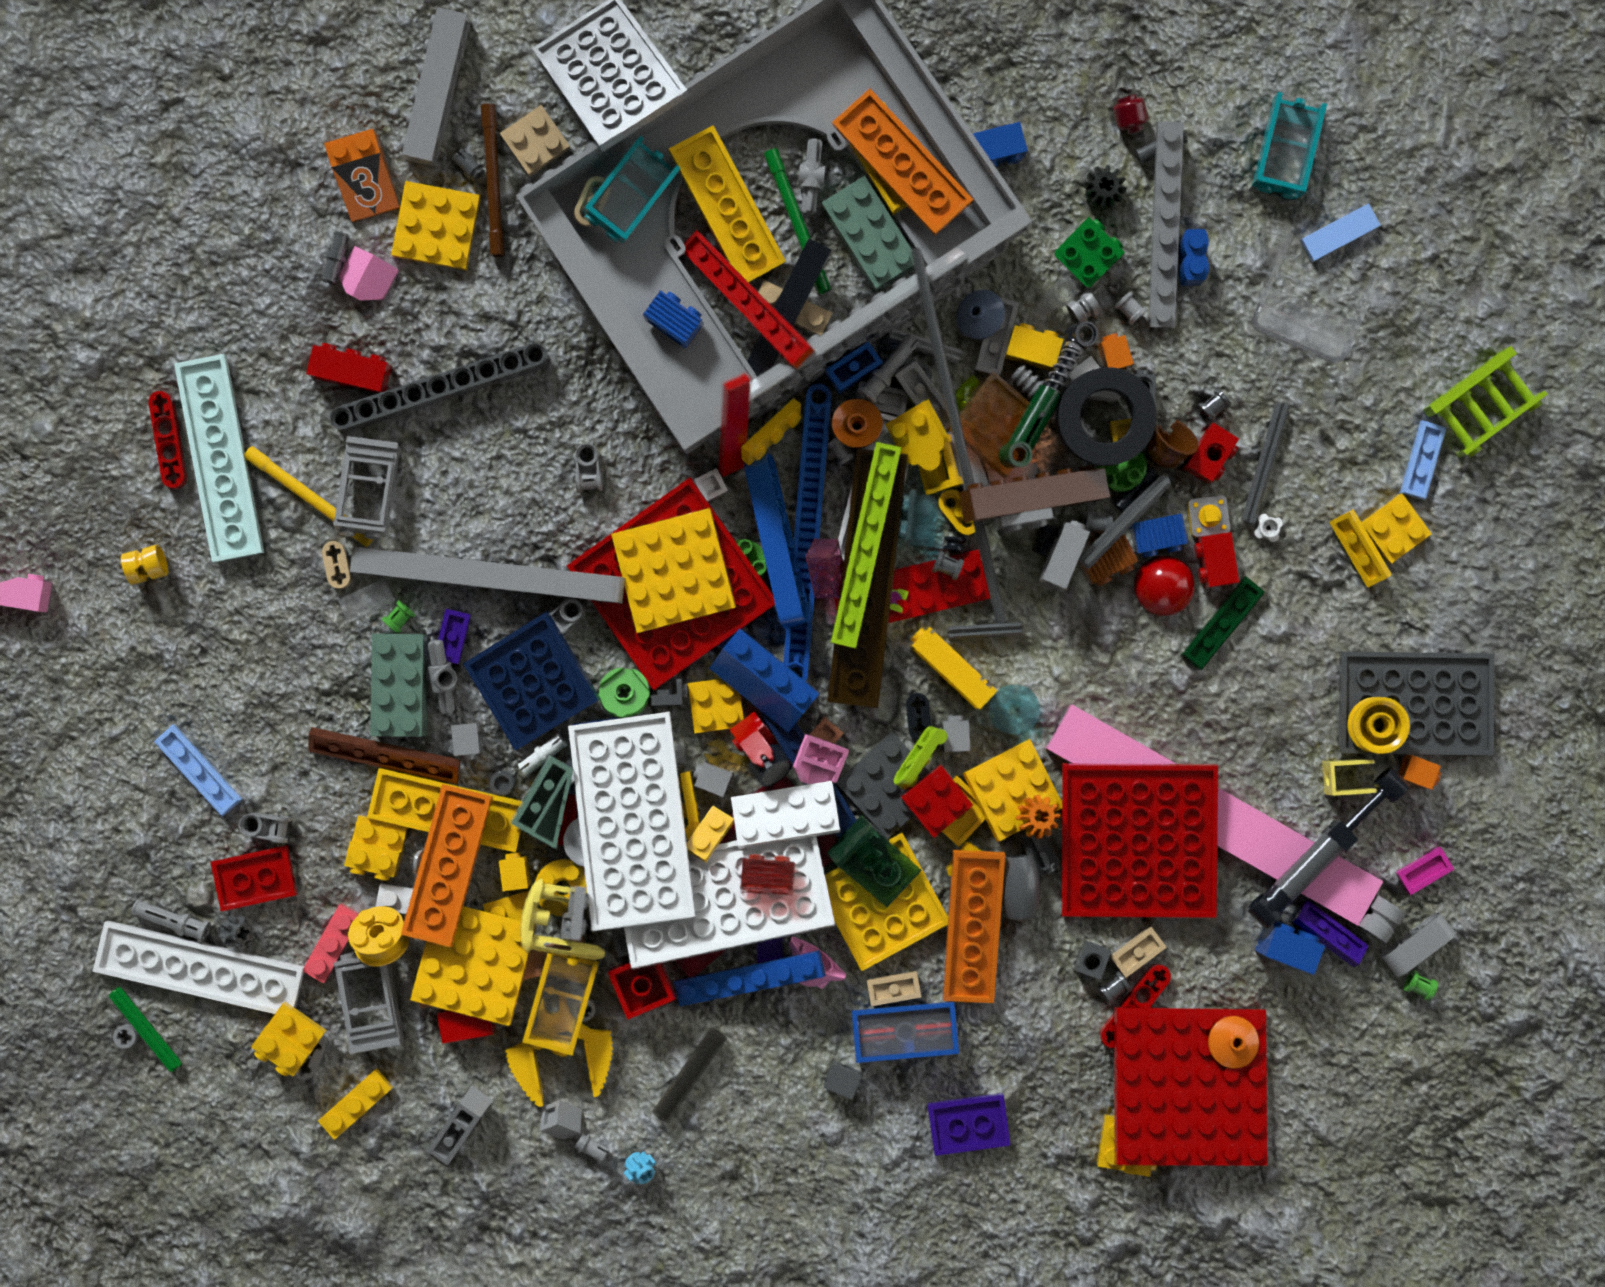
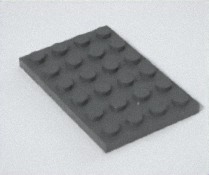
M1339 652V753L1378 754L1366 752L1353 743L1348 733L1347 721L1351 710L1360 701L1370 697H1387L1397 701L1406 710L1410 721V730L1406 741L1401 747L1385 754L1494 755L1495 654ZM1380 718L1374 721L1375 731L1380 732L1384 727L1383 721Z

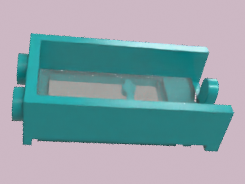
M1277 92L1272 99L1271 110L1251 186L1258 187L1257 190L1263 193H1272L1274 191L1282 193L1284 198L1297 199L1307 190L1327 104L1322 103L1318 108L1305 105L1306 100L1303 98H1296L1294 102L1283 100V93Z
M641 135L582 211L585 214L584 218L595 227L597 225L602 227L606 231L605 235L615 243L619 241L623 244L681 169L678 165L672 168L662 160L664 156L658 150L653 152L642 143L644 138Z

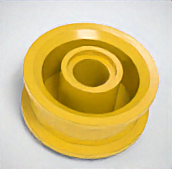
M1370 697L1360 701L1353 707L1348 717L1347 728L1351 740L1357 747L1366 752L1385 754L1393 752L1403 745L1409 734L1410 721L1406 710L1397 701L1387 697ZM1378 718L1384 724L1380 732L1375 731L1373 726L1374 721Z
M557 859L548 863L542 868L535 880L536 882L543 879L544 883L557 885L559 881L565 880L570 884V888L574 886L586 887L587 891L585 867L576 864L571 859ZM558 891L554 892V895L570 897V893L561 894ZM547 899L539 900V905L544 910H549L552 915L562 916L563 913H568L569 903Z
M378 906L361 911L353 920L348 931V939L357 958L362 963L374 967L385 966L393 963L404 954L409 945L410 937L401 935L404 921L398 911L390 907Z

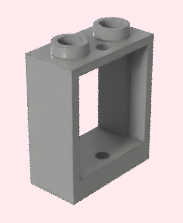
M1071 520V523L1066 522L1060 526L1057 532L1058 537H1055L1038 577V583L1057 591H1063L1067 588L1090 534L1089 531L1084 530L1085 525Z

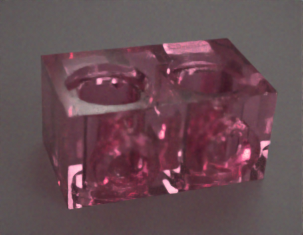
M814 539L806 555L815 598L839 599L843 571V558L839 540Z

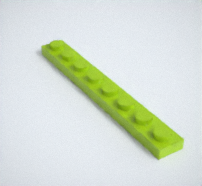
M876 442L831 643L856 648L902 447Z

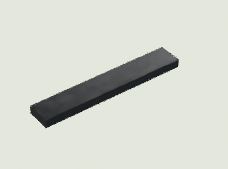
M808 238L774 306V309L792 327H794L832 251ZM761 333L747 362L756 376L759 377L774 366L780 352Z

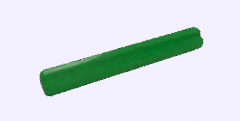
M118 987L109 994V998L168 1071L173 1072L179 1068L182 1061L123 988Z

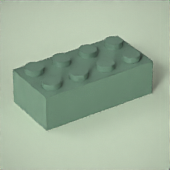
M865 175L821 203V210L875 294L915 269L910 251L912 250Z
M372 634L370 736H427L428 682L426 680V671L428 669L429 635Z

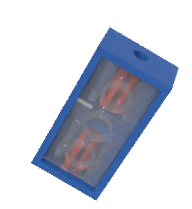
M954 1002L852 1011L856 1063L959 1054Z

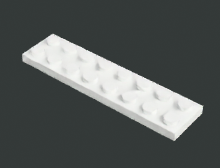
M112 921L104 922L93 972L272 1014L277 1012L283 1002H287L296 1008L304 975V966L206 943L201 944L197 941Z

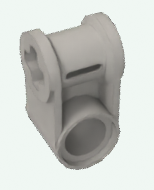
M581 444L575 452L577 493H581L582 490L598 489L599 492L603 491V474L599 450L592 444ZM588 448L594 451L593 460L584 462L581 458L582 452Z
M567 599L549 613L562 635L565 636L585 616L586 608L584 603L578 599ZM571 603H575L579 608V612L575 617H570L567 613V607Z
M252 812L240 819L239 829L243 835L248 837L261 838L277 843H288L286 833L288 822H291L292 817ZM251 817L258 821V829L256 831L248 828L247 822Z

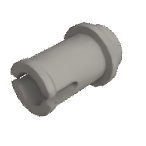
M581 1134L574 1146L578 1149L577 1152L580 1153L582 1151L601 1163L609 1148L590 1139L589 1134L586 1136Z

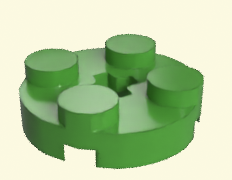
M616 668L611 670L602 678L600 683L599 697L601 698V705L607 713L618 719L638 715L650 701L649 685L646 678L635 669ZM621 688L631 690L627 698L618 697Z

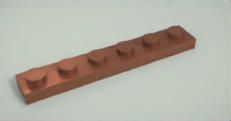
M311 727L308 734L309 752L457 784L460 778L461 760L314 727Z

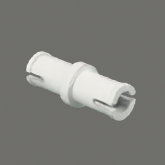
M556 733L544 745H538L534 749V753L518 764V767L523 769V774L529 777L531 773L545 763L549 754L554 756L564 747L568 746L566 741H562L564 738L559 733Z

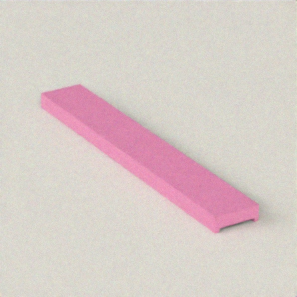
M1072 704L1069 705L1067 712L1045 748L1072 764H1176ZM1218 788L1217 846L1247 864L1278 880L1315 843ZM1338 856L1301 894L1359 926L1383 881Z

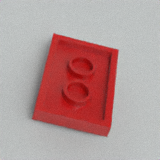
M288 845L210 862L221 912L298 895Z

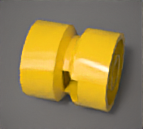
M158 544L143 548L141 553L138 550H134L121 555L122 569L130 585L146 582L148 577L154 580L168 575L167 560L162 548Z

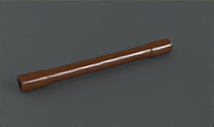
M486 103L481 105V121L484 133L490 256L503 257L505 256V242L501 215L496 105Z

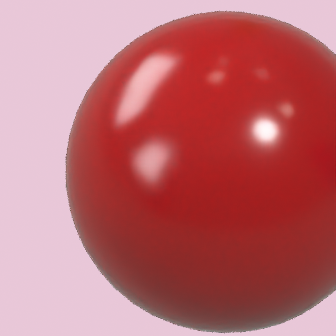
M1157 556L1146 561L1138 570L1134 581V591L1138 602L1148 612L1158 616H1170L1181 612L1191 602L1195 592V580L1190 568L1183 561L1172 556Z

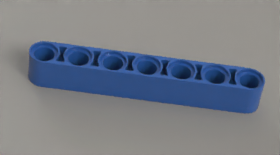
M768 453L750 465L744 462V469L778 618L782 627L786 629L810 622V611L776 464L772 455Z

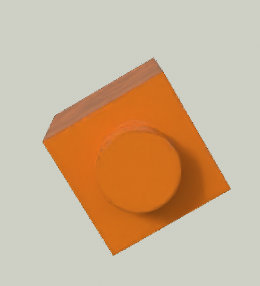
M1117 333L1102 338L1103 342H1100L1097 347L1103 367L1125 370L1134 365L1125 335L1118 337Z
M1405 754L1398 774L1408 783L1432 790L1433 786H1436L1441 778V772H1439L1441 766L1422 758Z

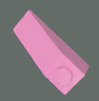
M28 574V578L17 577L1 582L0 605L47 612L52 582L43 581L44 576Z

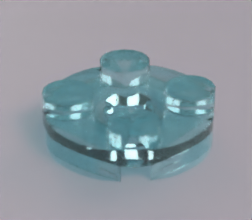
M1021 685L1003 686L990 699L989 718L992 724L1003 733L1011 735L1026 733L1036 724L1040 715L1037 697L1030 689ZM1010 703L1020 705V714L1018 716L1015 714L1010 716L1007 713L1010 710L1008 707Z

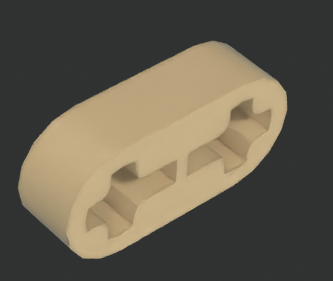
M330 541L322 549L327 580L332 587L345 589L353 580L347 549L342 543ZM333 546L341 550V553L337 555L338 563H335L334 557L329 556ZM337 567H339L342 574H346V578L342 579L343 584L334 581V577L338 576Z

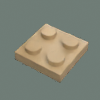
M542 105L500 133L529 177L571 149Z

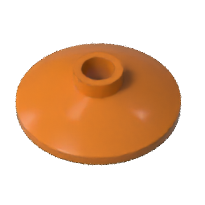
M851 399L843 402L835 410L832 417L834 435L842 444L848 447L863 448L869 446L878 439L882 431L883 421L881 413L875 405L863 399ZM855 423H859L861 425V429L855 430L853 429L852 425Z
M1229 1016L1220 1019L1212 1027L1209 1033L1208 1046L1211 1055L1219 1064L1228 1068H1241L1249 1064L1256 1056L1259 1038L1255 1028L1249 1021L1241 1017ZM1236 1038L1240 1040V1045L1237 1048L1233 1045V1041Z

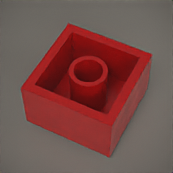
M940 764L900 796L933 838L974 806Z
M629 960L610 968L607 972L627 1020L676 999L677 994L663 963L632 969Z

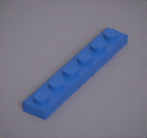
M818 950L697 975L691 978L678 979L674 981L679 1005L685 1006L823 978L826 974L821 953Z

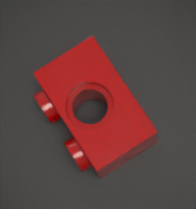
M1213 422L1207 427L1199 440L1197 452L1189 456L1182 469L1207 484L1214 480L1218 481L1226 469L1222 467L1226 459L1231 460L1239 448L1236 446L1239 438ZM1212 448L1218 452L1217 461H1211L1208 458V449Z

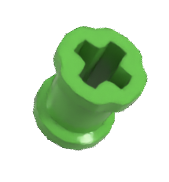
M400 600L397 601L395 609L387 617L384 616L382 618V621L397 634L401 632V627L410 617L414 618L416 616Z
M1412 970L1405 979L1403 989L1406 992L1412 991L1423 996V999L1430 1001L1437 991L1438 981L1424 978L1419 975L1418 971Z

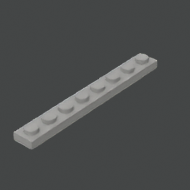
M1158 121L1156 126L1148 328H1175L1184 122Z

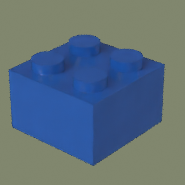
M1279 921L1267 929L1263 928L1255 951L1315 975L1325 945L1318 943L1319 937L1298 929L1296 934L1294 933L1295 928Z

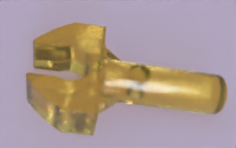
M718 739L707 743V745L717 747L722 755L719 754L717 756L704 753L710 764L718 766L719 762L725 760L749 768L750 758L728 751L725 747V741Z

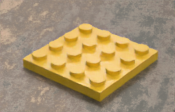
M711 508L611 534L621 574L625 578L624 585L637 633L736 608Z
M902 832L884 842L892 863L896 861L900 866L901 874L899 879L902 886L896 884L884 886L878 883L892 884L898 879L900 872L898 865L895 863L892 866L894 868V876L888 880L883 879L879 874L882 864L880 862L875 865L870 863L872 856L878 857L881 854L878 851H871L865 857V864L868 868L874 870L875 878L844 867L846 863L824 874L834 921L861 971L948 925V916Z
M463 906L452 947L426 941L410 1000L511 1026L531 952L530 950L529 953H526L522 948L521 920ZM534 924L533 933L535 934L537 929L536 924Z

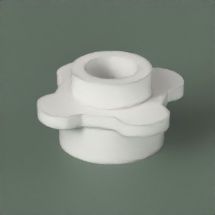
M1261 514L1258 517V528L1254 531L1257 538H1267L1271 542L1277 541L1279 539L1278 533L1283 525L1282 520L1278 517L1273 518L1268 517L1266 514Z

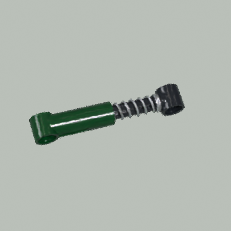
M1092 322L1074 323L1065 330V349H1062V355L1057 357L1058 362L1053 365L1054 370L1049 372V379L1045 380V385L1038 386L1008 443L1000 448L999 461L1004 467H1025L1031 462L1032 451L1062 398L1059 390L1065 386L1063 384L1064 381L1069 379L1068 374L1073 371V365L1077 364L1076 359L1078 356H1081L1082 352H1085L1087 347L1093 345L1098 339V329ZM1080 330L1083 332L1084 335L1083 340H1081L1079 337ZM1014 449L1018 453V459L1016 461L1013 458Z

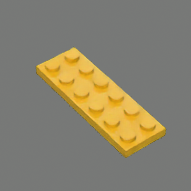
M714 125L668 149L675 165L681 168L679 172L725 258L748 282L786 262Z
M384 768L378 769L367 818L429 832L442 784L492 796L493 800L481 845L517 852L522 830L511 824L510 820L521 804V800Z

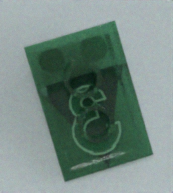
M862 815L827 851L839 868L886 907L922 871Z

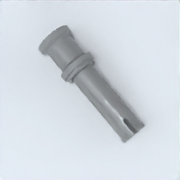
M907 333L879 369L873 370L871 377L865 385L857 389L858 393L870 403L875 404L878 395L885 387L888 388L891 385L890 379L920 342L913 335Z
M140 900L135 901L131 910V915L138 916L174 929L177 935H187L197 939V942L201 944L206 940L210 932L211 922L193 919L187 913L178 915ZM149 912L162 915L164 917H167V919L165 920L160 917L149 914ZM191 926H192V927H195V928H197L198 930H197V931H196V930H193V929H191L190 927H191Z

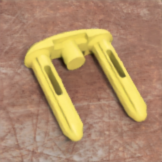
M543 879L534 882L525 900L521 917V944L524 951L529 953L530 950L590 960L604 958L605 950L598 945L535 935L533 933L534 924L547 926L550 911L537 908L539 900L547 899L569 903V897L554 895V892L570 893V887L546 884L543 882ZM547 942L570 946V949L565 950L544 946V943Z

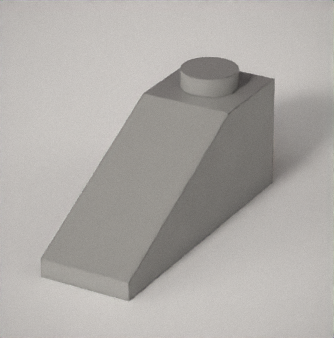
M471 1086L427 1152L448 1166L493 1100Z

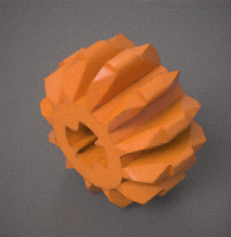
M1034 795L1033 800L1031 798L1024 799L1025 805L1018 806V810L1022 812V815L1016 816V820H1022L1023 822L1019 829H1027L1026 836L1032 837L1035 835L1036 839H1042L1043 835L1051 836V829L1059 827L1054 822V819L1061 817L1060 814H1054L1053 812L1057 809V805L1052 804L1049 806L1050 798L1045 797L1042 799L1040 795ZM1035 813L1041 814V818H1038L1041 821L1035 820V816H1038Z

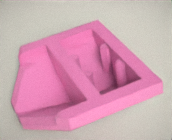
M354 246L339 273V279L345 292L360 301H382L398 275L399 270L377 256Z
M805 734L793 765L799 781L806 784L827 781L836 783L849 749Z

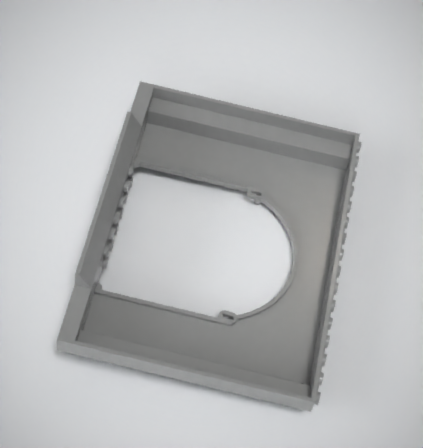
M814 0L803 3L793 15L782 17L778 20L776 26L770 30H762L753 41L748 44L743 43L734 50V53L727 58L721 57L707 71L696 73L691 78V81L684 85L690 97L603 152L595 141L589 143L583 152L577 156H569L563 161V165L555 170L550 169L546 171L539 181L523 186L519 191L520 193L516 195L686 455L706 441L711 445L720 439L724 382L744 373L748 374L751 379L748 420L752 418L755 422L825 376L827 368L868 341L872 345L889 334L892 329L898 328L924 311L916 274L907 280L903 277L892 285L893 289L887 293L882 291L876 294L870 300L872 303L864 308L858 306L849 313L850 317L843 322L837 320L827 328L828 331L823 335L819 336V334H816L809 338L807 342L815 351L798 369L785 358V360L757 377L678 259L686 250L680 237L675 235L676 205L684 184V179L679 171L623 244L619 241L615 243L605 235L606 231L599 225L597 227L593 225L584 227L579 225L574 218V209L586 182L595 176L607 179L640 135L644 138L642 143L653 152L655 150L661 152L664 156L662 160L672 168H675L676 165L668 149L714 125L721 140L743 129L767 124H786L807 128L827 137L828 144L835 151H842L847 148L886 205L849 143L832 126L833 120L871 88L974 199L970 206L936 236L930 232L908 207L893 215L914 248H921L923 260L927 265L925 269L933 304L965 283V277L1008 250L1009 243L1031 229L1033 222L881 0ZM628 163L620 172L621 175H625L628 181L649 198L658 188ZM616 177L610 185V194L601 213L625 231L647 201L628 185L621 183L619 178ZM598 187L592 188L593 194L598 191ZM660 290L665 294L669 291L681 299L680 304L687 309L689 306H692L702 314L700 318L703 320L704 325L686 349L644 320L643 313Z

